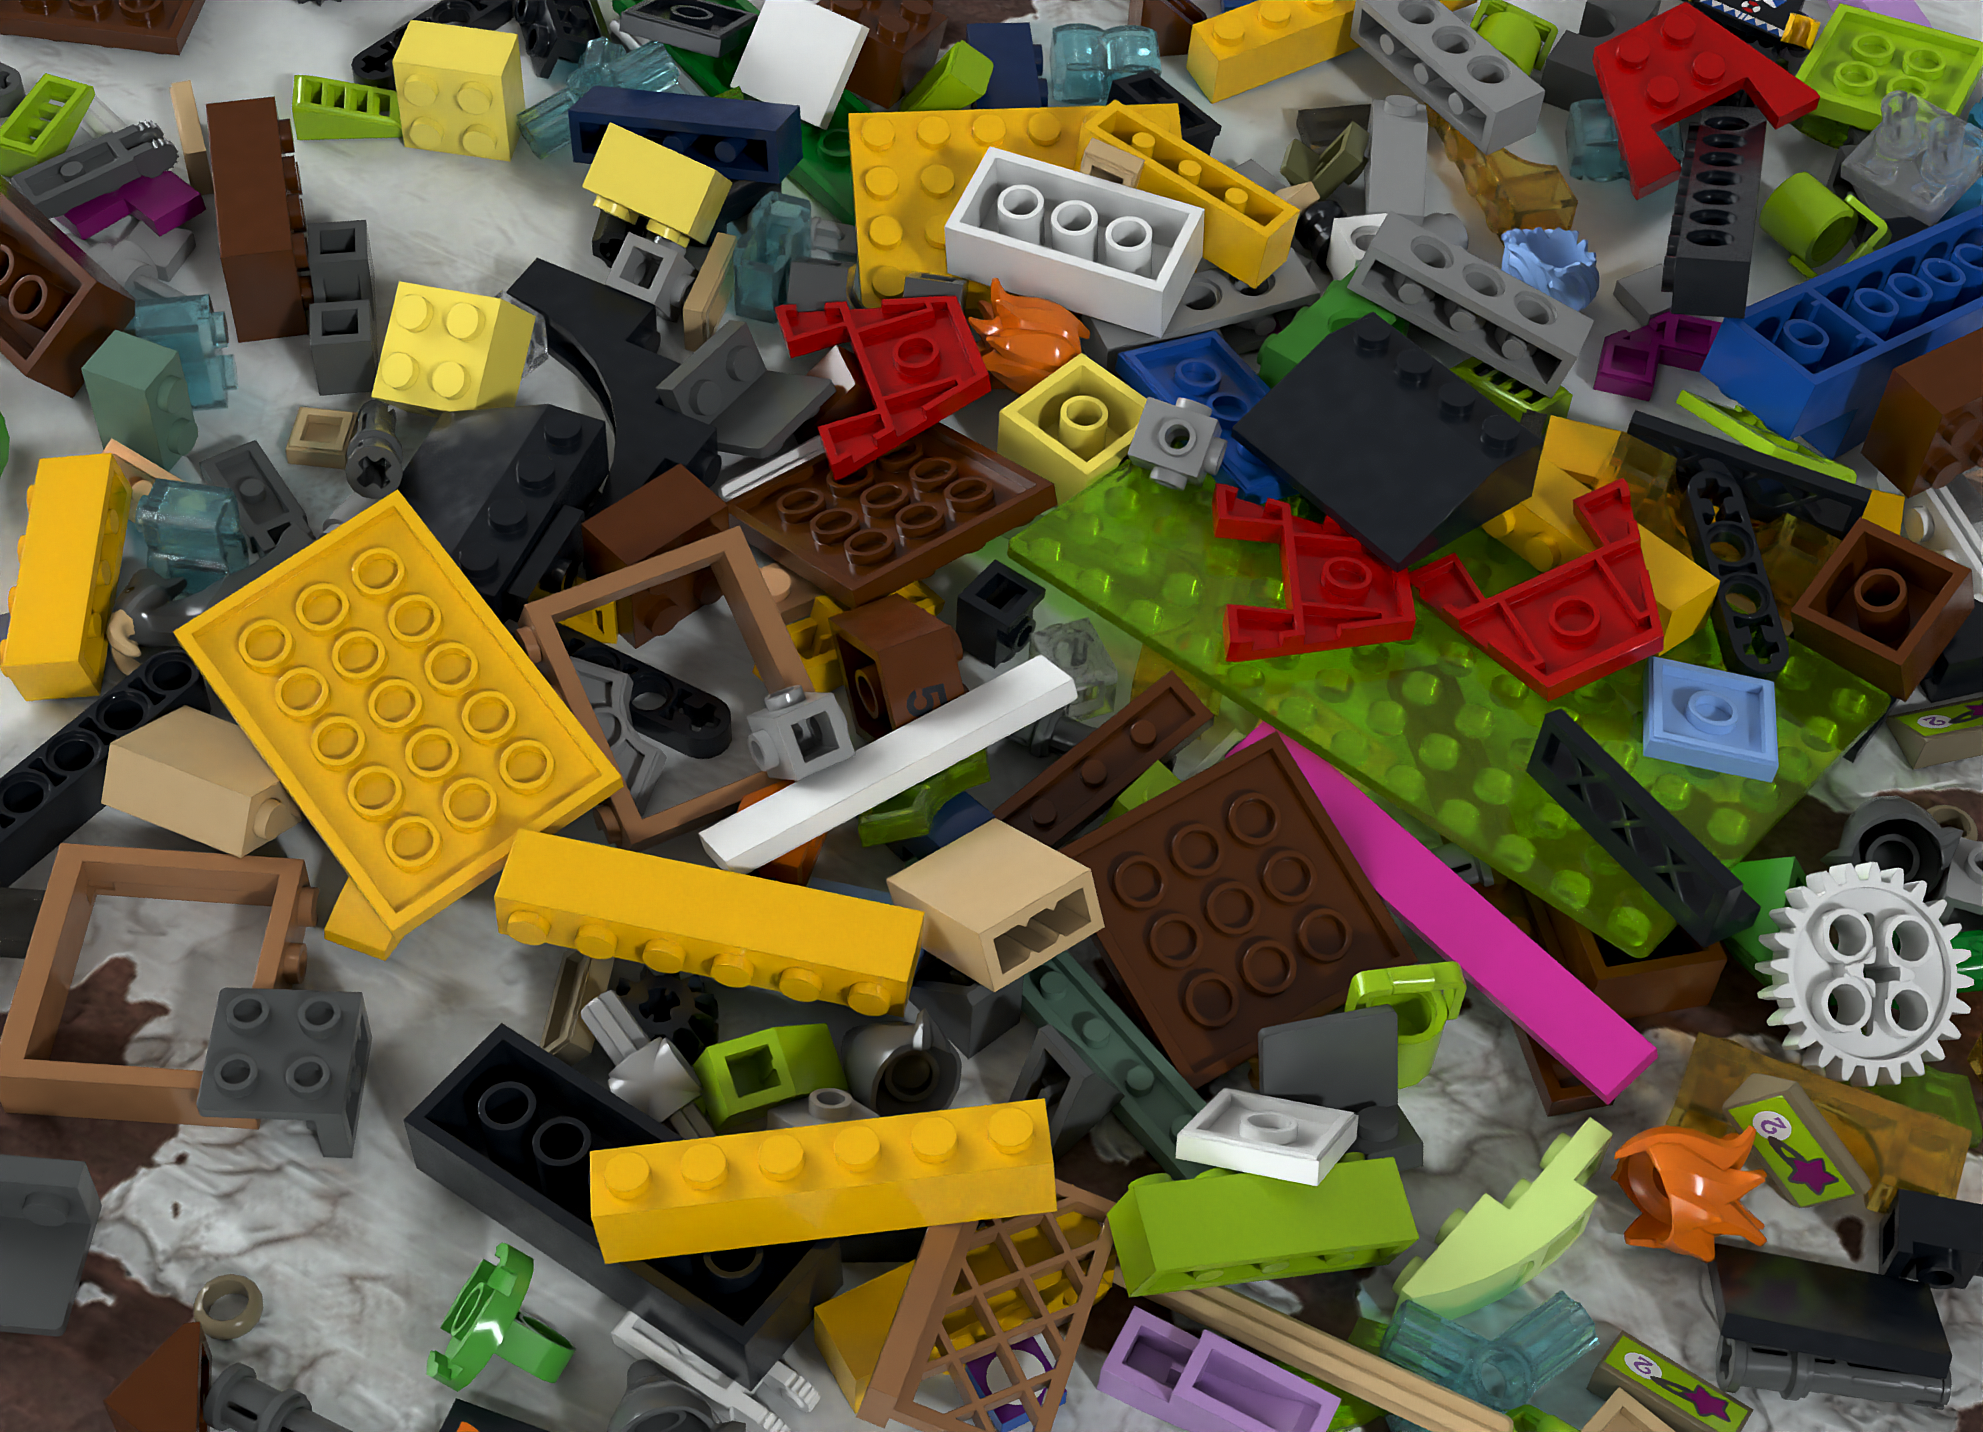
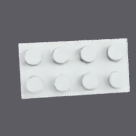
M990 146L944 226L947 273L987 286H991L993 278H998L1003 289L1007 292L1024 297L1049 299L1065 307L1067 310L1162 338L1203 256L1205 209Z

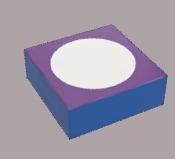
M1034 1337L1010 1345L1027 1380L1053 1369ZM996 1352L965 1363V1370L980 1399L1012 1386ZM1047 1388L1034 1392L1040 1406ZM1066 1389L1064 1390L1059 1406L1066 1403ZM1019 1399L987 1412L998 1432H1009L1030 1421Z

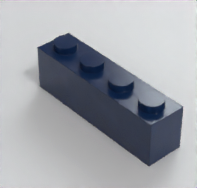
M1030 22L967 24L966 43L989 58L994 65L986 93L970 104V110L1048 107L1047 79L1038 78L1043 73L1042 45L1033 44Z
M594 86L568 109L573 162L592 164L610 122L713 168L728 179L780 184L803 159L800 105Z

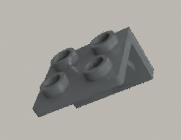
M729 320L656 387L665 407L717 428L719 452L762 459L778 452L782 448L784 441L805 421L813 418L819 412L820 406L836 392L831 379L768 371L747 323Z
M223 988L219 992L196 1103L199 1114L202 1117L306 1120L308 1129L317 1130L323 1157L352 1158L372 1043V1034L363 993Z
M1390 1004L1266 1027L1258 1032L1260 1095L1354 1112V1115H1358L1357 1137L1344 1154L1361 1152L1366 1160L1394 1157L1398 1171L1423 1166V1141L1398 1105L1397 1013Z
M0 1154V1332L61 1336L66 1331L102 1208L100 1198L85 1161Z

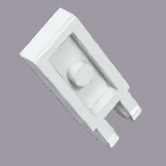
M628 1311L611 1332L613 1343L637 1360L646 1359L652 1362L669 1378L702 1395L710 1407L727 1420L732 1421L735 1418L738 1422L746 1423V1429L749 1432H790L791 1430L782 1418L768 1411L766 1407L751 1398L762 1382L775 1395L792 1407L805 1413H810L821 1397L808 1380H805L801 1375H797L795 1371L780 1361L775 1363L750 1392L641 1319L632 1311Z

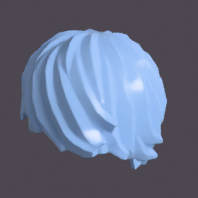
M1537 227L1534 230L1515 228L1501 235V240L1504 241L1505 245L1501 270L1578 312L1592 302L1599 289L1596 252H1588V240L1583 239L1580 243L1577 242L1579 231H1565L1561 227L1545 231L1541 227Z

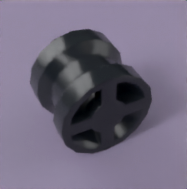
M1333 200L1320 201L1312 205L1298 219L1294 231L1298 242L1304 249L1311 250L1312 259L1321 270L1330 271L1326 265L1334 218L1347 217V213L1338 202Z

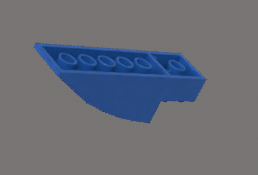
M1983 204L1747 306L1745 319L1724 317L1699 373L1718 386L1723 395L1737 401L1758 417L1768 430L1781 435L1787 441L1801 436L1830 460H1834L1865 442L1893 368L1983 327Z

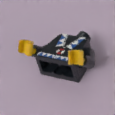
M1681 0L1683 3L1688 2L1722 27L1741 38L1744 42L1754 43L1758 40L1759 46L1777 48V57L1781 58L1784 57L1787 49L1793 57H1806L1814 46V40L1821 24L1820 21L1810 18L1802 12L1805 0Z

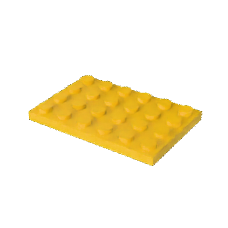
M1178 103L1125 105L1182 139ZM1106 106L849 113L848 132L860 302L866 308H881L882 299L903 298L905 278L912 271L958 277L947 273L944 226L988 148L991 146L1073 170L1081 126ZM969 280L965 308L966 319L969 317L983 319L977 302L984 300L992 304L991 286ZM1007 292L1008 294L1013 296L1024 297L1011 292ZM1070 311L1073 315H1082L1080 313Z
M398 489L173 631L179 644L396 941L504 869L518 828L554 835L624 787L622 777Z

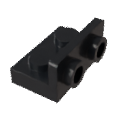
M597 0L516 1L515 19L520 24L526 43V52L531 58L537 77L549 79L559 57H564L577 64L590 63L608 67L615 53V48Z

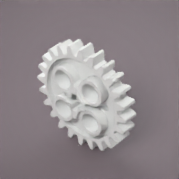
M1878 862L1858 864L1855 868L1852 863L1830 867L1829 873L1822 871L1807 875V887L1800 886L1785 891L1787 900L1792 908L1772 909L1769 912L1773 922L1781 929L1780 932L1759 936L1758 941L1774 951L1772 960L1755 963V969L1764 974L1772 975L1773 985L1757 993L1758 998L1777 1000L1779 1009L1767 1019L1768 1026L1787 1024L1791 1030L1782 1044L1784 1050L1807 1047L1802 1067L1805 1069H1819L1826 1066V1080L1830 1082L1848 1081L1850 1078L1852 1087L1874 1086L1875 1082H1877L1878 1086L1900 1084L1901 1076H1922L1925 1074L1923 1061H1942L1945 1058L1944 1051L1938 1040H1955L1961 1036L1957 1027L1949 1020L1950 1016L1969 1014L1971 1010L1965 1002L1956 998L1958 988H1967L1974 985V979L1957 973L1956 964L1971 957V951L1953 949L1950 942L1961 931V924L1942 925L1938 919L1944 912L1947 902L1942 899L1923 903L1927 883L1921 880L1904 884V871L1899 867L1880 872ZM1831 924L1834 925L1839 936L1837 950L1833 948L1829 938ZM1893 931H1896L1900 938L1901 949L1899 956L1892 944ZM1830 993L1834 995L1838 1005L1835 1020L1828 1009ZM1893 999H1895L1899 1006L1900 1018L1898 1024L1895 1023L1891 1013ZM1861 1028L1866 1032V1035L1862 1034Z

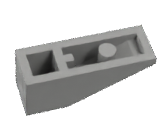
M1403 95L1387 96L1385 100L1372 99L1367 130L1370 135L1364 156L1368 158L1364 168L1366 215L1388 214L1389 210L1423 227L1428 138L1426 104H1418L1414 98Z

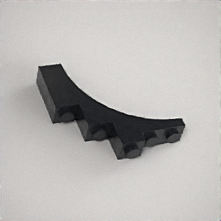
M536 258L506 291L507 302L536 316L530 344L548 353L577 376L599 403L614 434L613 463L602 493L586 516L585 521L680 463L710 488L717 480L722 466V458L718 455L717 428L665 407L656 390V387L681 365V363L657 354L661 335L657 331L656 305ZM584 558V560H583V568H584V569H586V568H585V558Z

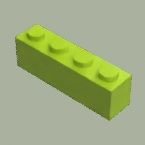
M1361 1152L1344 1154L1318 1186L1252 1173L1238 1174L1237 1170L1222 1167L1204 1171L1194 1179L1172 1181L1171 1176L1166 1173L1151 1174L1131 1182L1125 1195L1107 1212L1129 1298L1389 1265L1419 1239L1395 1158L1387 1157L1366 1160Z

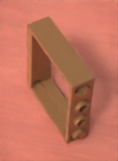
M740 525L525 604L517 623L519 629L514 630L523 651L536 665L537 669L622 777L624 787L593 809V817L598 831L603 830L609 845L615 843L619 849L641 852L737 812L743 796L785 779L769 778L767 771H760L642 819L555 623L711 566L769 695L795 685H801L804 692H816Z
M60 843L0 1039V1102L5 1113L259 1130L261 1119L202 1117L199 1114L196 1103L203 1071L49 1061L97 895L271 906L252 988L292 990L293 984L303 983L306 974L307 947L303 943L306 927H315L318 922L316 904L320 890L318 887L310 886L304 859L249 855L239 858L232 854Z

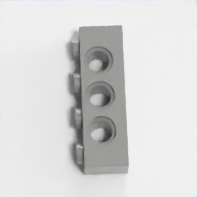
M1356 0L1350 38L1486 156L1536 133L1545 89L1439 0Z
M1391 210L1386 215L1347 286L1348 289L1551 399L1577 360L1594 322L1593 319Z
M1290 248L1287 261L1256 289L1219 267L1194 273L1162 338L1082 314L1081 322L1090 331L1089 339L1081 338V345L1088 358L1127 384L1115 370L1118 353L1213 330L1237 354L1261 348L1267 335L1275 329L1276 321L1274 315L1281 329L1284 330L1291 324L1297 312L1304 306H1312L1320 299L1321 293L1295 250Z

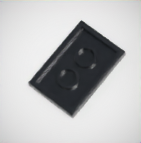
M1715 1243V1260L1707 1265L1720 1335L1724 1338L1940 1380L1941 1378H1947L1952 1353L1929 1283Z

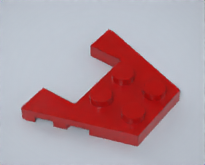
M1684 2L1596 46L1592 57L1608 115L1613 117L1619 137L1617 145L1622 161H1626L1631 177L1629 185L1632 195L1636 200L1679 180L1682 167L1656 134L1657 132L1742 89L1745 90L1775 130L1816 110L1820 100V95L1810 86L1688 2Z
M956 295L882 299L881 308L849 309L846 301L825 302V311L798 312L796 304L774 307L778 325L790 358L849 342L875 407L873 411L818 427L821 444L834 480L850 475L992 391L989 373Z
M1624 478L1573 499V515L1597 548L1596 550L1489 598L1483 596L1454 552L1409 572L1413 599L1547 702L1663 651L1664 634L1649 571L1646 570L1638 524L1637 520L1634 519L1631 507L1629 486Z
M1215 484L1211 501L1214 537L1278 544L1286 609L1227 604L1222 621L1226 662H1242L1411 640L1416 624V614L1408 567L1398 573L1395 572L1329 516H1326L1323 524L1291 515V507L1288 503L1268 497L1264 507L1238 499L1237 493L1239 488L1226 484Z

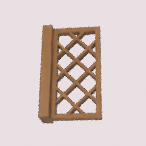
M1055 1178L1056 1212L1021 1215L1002 1222L1000 1218L983 1220L987 1228L976 1233L979 1221L928 1226L856 1417L884 1429L890 1418L922 1432H996L987 1412L1019 1399L1034 1427L1032 1432H1051L1114 1242L1107 1212L1116 1202ZM1074 1211L1102 1222L1096 1241L1071 1250L1055 1218ZM1040 1224L1056 1256L1026 1268L1010 1235ZM995 1242L1011 1274L979 1286L965 1259L967 1252ZM1090 1259L1084 1274L1079 1263ZM1064 1269L1078 1297L1075 1304L1050 1314L1033 1281ZM959 1280L965 1292L952 1296L956 1282ZM1018 1287L1035 1320L1003 1332L986 1299ZM972 1305L988 1339L956 1351L942 1325L943 1318L947 1314ZM1069 1322L1063 1339L1057 1326ZM1042 1333L1056 1362L1052 1370L1027 1380L1010 1345ZM935 1344L941 1357L928 1362L933 1345ZM996 1352L1012 1386L980 1399L963 1364ZM948 1371L965 1405L943 1414L913 1402L920 1381ZM1047 1388L1040 1406L1034 1392ZM972 1418V1420H973L975 1426H973V1425H971V1424H968V1423H966V1422H963V1421H966V1420Z

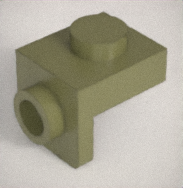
M1352 121L1321 155H1318L1298 139H1294L1287 146L1280 173L1291 186L1311 181L1320 196L1318 202L1325 201L1343 182L1351 185L1364 170L1368 162V158L1364 156L1370 133Z

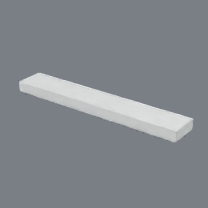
M1040 654L856 750L855 756L809 775L699 832L703 848L722 870L746 875L1075 701L1078 698L1074 680Z

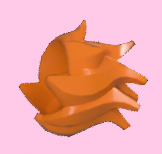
M993 278L991 282L992 304L984 300L977 302L984 320L973 317L967 318L968 323L981 338L976 344L987 371L991 373V389H1008L1018 396L1026 393L1081 353L1079 337L1089 339L1090 331L1065 307L1049 299L1010 295L1005 292L998 278Z
M1665 1125L1647 1129L1626 1141L1615 1152L1614 1159L1620 1158L1617 1164V1169L1611 1176V1180L1618 1182L1625 1195L1642 1212L1624 1232L1626 1244L1668 1249L1674 1253L1693 1256L1704 1263L1715 1260L1714 1238L1720 1235L1742 1236L1757 1246H1763L1767 1242L1766 1237L1760 1231L1764 1229V1224L1740 1201L1750 1190L1765 1182V1177H1767V1173L1763 1169L1740 1171L1751 1151L1756 1136V1129L1749 1125L1740 1135L1738 1133H1730L1721 1138H1716L1694 1129Z

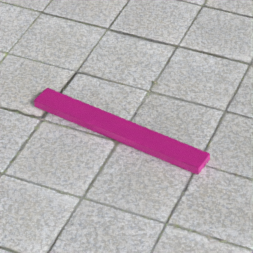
M1273 714L1269 715L1225 755V758L1277 731L1385 907L1447 962L1454 961L1459 963L1463 976L1607 1105L1658 1058L1657 1048L1276 716Z

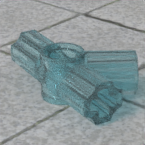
M606 37L590 40L587 42L585 53L579 58L578 69L572 72L566 80L565 84L567 87L517 114L518 121L516 123L533 154L541 160L571 143L568 109L592 87L605 86L663 92L678 84V76L680 75L673 58L669 55L663 43L651 40L626 54L623 45L614 44Z
M1563 1290L1554 1293L1491 1341L1408 1299L1401 1303L1395 1316L1388 1324L1379 1346V1357L1502 1414H1506L1526 1404L1534 1395V1392L1600 1344V1341L1595 1332V1323L1580 1302H1576L1568 1297ZM1484 1363L1495 1366L1501 1372L1505 1380V1392L1502 1399L1493 1396L1486 1390L1481 1376ZM1393 1413L1385 1418L1391 1432H1432Z

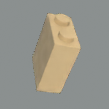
M184 705L110 743L101 800L102 804L226 853L242 858L307 819L241 727L229 721Z
M996 818L886 879L893 905L925 912L921 948L993 992L1000 990L1105 927L1091 869Z

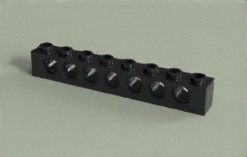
M1710 105L1702 109L1700 123L1689 122L1688 137L1685 144L1681 176H1679L1678 192L1675 198L1674 215H1672L1662 275L1661 292L1673 293L1671 314L1745 319L1767 119L1759 108Z

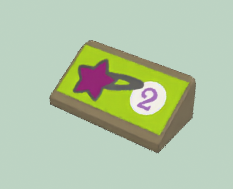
M1983 697L1887 716L1885 721L1913 770L1983 755Z
M1752 1073L1724 1102L1722 1106L1723 1114L1739 1135L1749 1125L1756 1129V1136L1751 1151L1793 1206L1808 1208L1866 1194L1872 1187L1870 1184L1871 1180L1798 1082L1760 1073Z
M1623 1330L1601 1358L1586 1388L1607 1401L1621 1387L1675 1432H1741L1754 1410Z

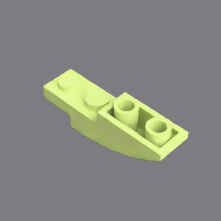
M1589 1117L1573 1137H1570L1565 1132L1557 1136L1540 1161L1539 1167L1544 1169L1543 1172L1533 1183H1530L1525 1178L1519 1180L1502 1204L1485 1193L1468 1213L1461 1208H1457L1448 1217L1435 1237L1434 1243L1438 1245V1248L1426 1261L1418 1255L1415 1256L1396 1279L1392 1291L1399 1297L1390 1324L1401 1332L1438 1325L1470 1314L1504 1298L1532 1280L1558 1259L1585 1230L1598 1196L1584 1186L1600 1169L1614 1133Z

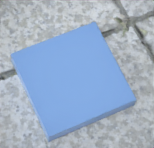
M1649 656L1643 670V756L1772 783L1779 768L1774 682Z

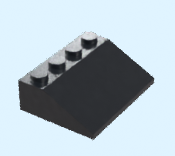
M1374 312L1328 334L1232 427L1231 433L1232 438L1397 573L1518 505L1520 502L1532 497L1544 442Z
M551 404L443 412L404 469L400 485L397 489L503 625L509 619L505 591L559 508H562L565 504L585 512L609 474L606 424L603 420Z

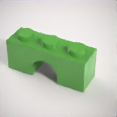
M1357 266L1341 281L1338 279L1332 281L1323 296L1312 306L1302 307L1293 318L1291 324L1278 335L1272 333L1266 338L1257 355V364L1261 365L1259 377L1272 389L1328 334L1371 312L1376 313L1405 336H1407L1410 322L1347 288L1358 268Z

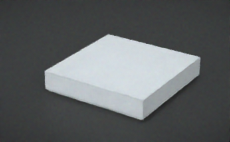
M766 0L730 87L763 102L800 105L802 120L827 130L870 29L807 0Z
M1224 1088L1177 1134L1176 1158L1318 1186L1356 1140L1358 1115H1354V1112Z

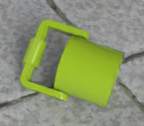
M1482 0L1470 24L1474 31L1529 77L1533 68L1541 71L1558 34L1557 27L1551 22L1503 0ZM1483 15H1487V17H1485L1483 21L1480 23Z
M1807 172L1796 173L1781 183L1767 199L1759 217L1760 228L1792 254L1787 259V262L1808 280L1819 276L1811 268L1820 267L1830 261L1848 243L1857 227L1858 214L1874 226L1877 231L1866 242H1862L1840 266L1885 247L1892 237V232L1885 221L1853 195L1849 194L1843 201Z
M1454 961L1367 970L1356 974L1352 978L1344 1012L1390 1004L1397 1013L1398 1089L1416 1085L1429 1074L1437 1054L1446 1020L1458 1018L1467 989L1461 966Z

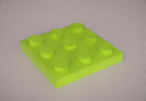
M1839 3L1795 77L1820 95L1817 109L1808 113V115L1825 117L1855 126L1862 131L1877 132L1905 140L1914 146L1929 147L1941 151L1983 74V42Z

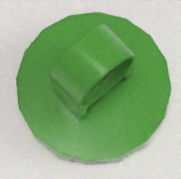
M503 1242L496 1246L495 1256L500 1258L497 1266L483 1259L464 1284L445 1316L440 1329L452 1336L445 1355L436 1350H431L427 1360L426 1375L457 1392L472 1382L493 1354L541 1380L556 1383L576 1351L575 1346L564 1336L519 1310L533 1275L534 1259Z

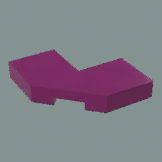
M163 171V174L155 178L141 175V177L122 185L118 190L100 195L70 209L67 213L55 217V219L78 238L86 240L131 214L139 221L142 220L160 237L207 209L198 191L172 171Z
M1668 311L1650 318L1648 325L1637 330L1628 332L1625 329L1606 336L1600 353L1593 389L1649 402L1654 388L1658 364L1700 372L1722 323L1684 314H1671Z

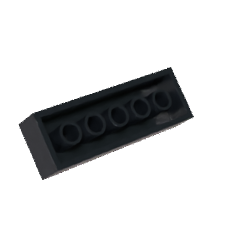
M503 1023L490 1033L403 1120L417 1169L629 1311H632L641 1319L750 1392L814 1319V1307L830 1300L844 1284L840 1237L605 1264L591 1219L590 1151L686 1139Z

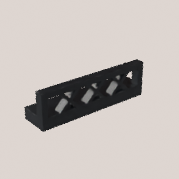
M1635 410L1629 423L1615 472L1682 495L1691 478L1698 472L1706 470L1720 471L1729 475L1739 485L1751 519L1836 548L1857 520L1863 516L1872 490L1637 410ZM1701 495L1700 497L1709 499V497L1706 495ZM1713 504L1714 506L1719 508L1721 506V504Z
M1562 708L1546 713L1526 772L1703 948L1752 927L1761 906L1742 889L1744 884Z

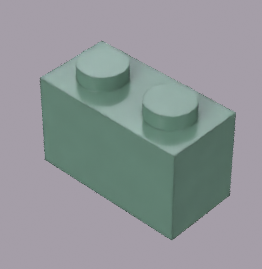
M115 329L81 368L103 450L112 438L169 472L182 456L187 455L193 449L198 437V427L195 423L188 394V385L184 377L179 352Z

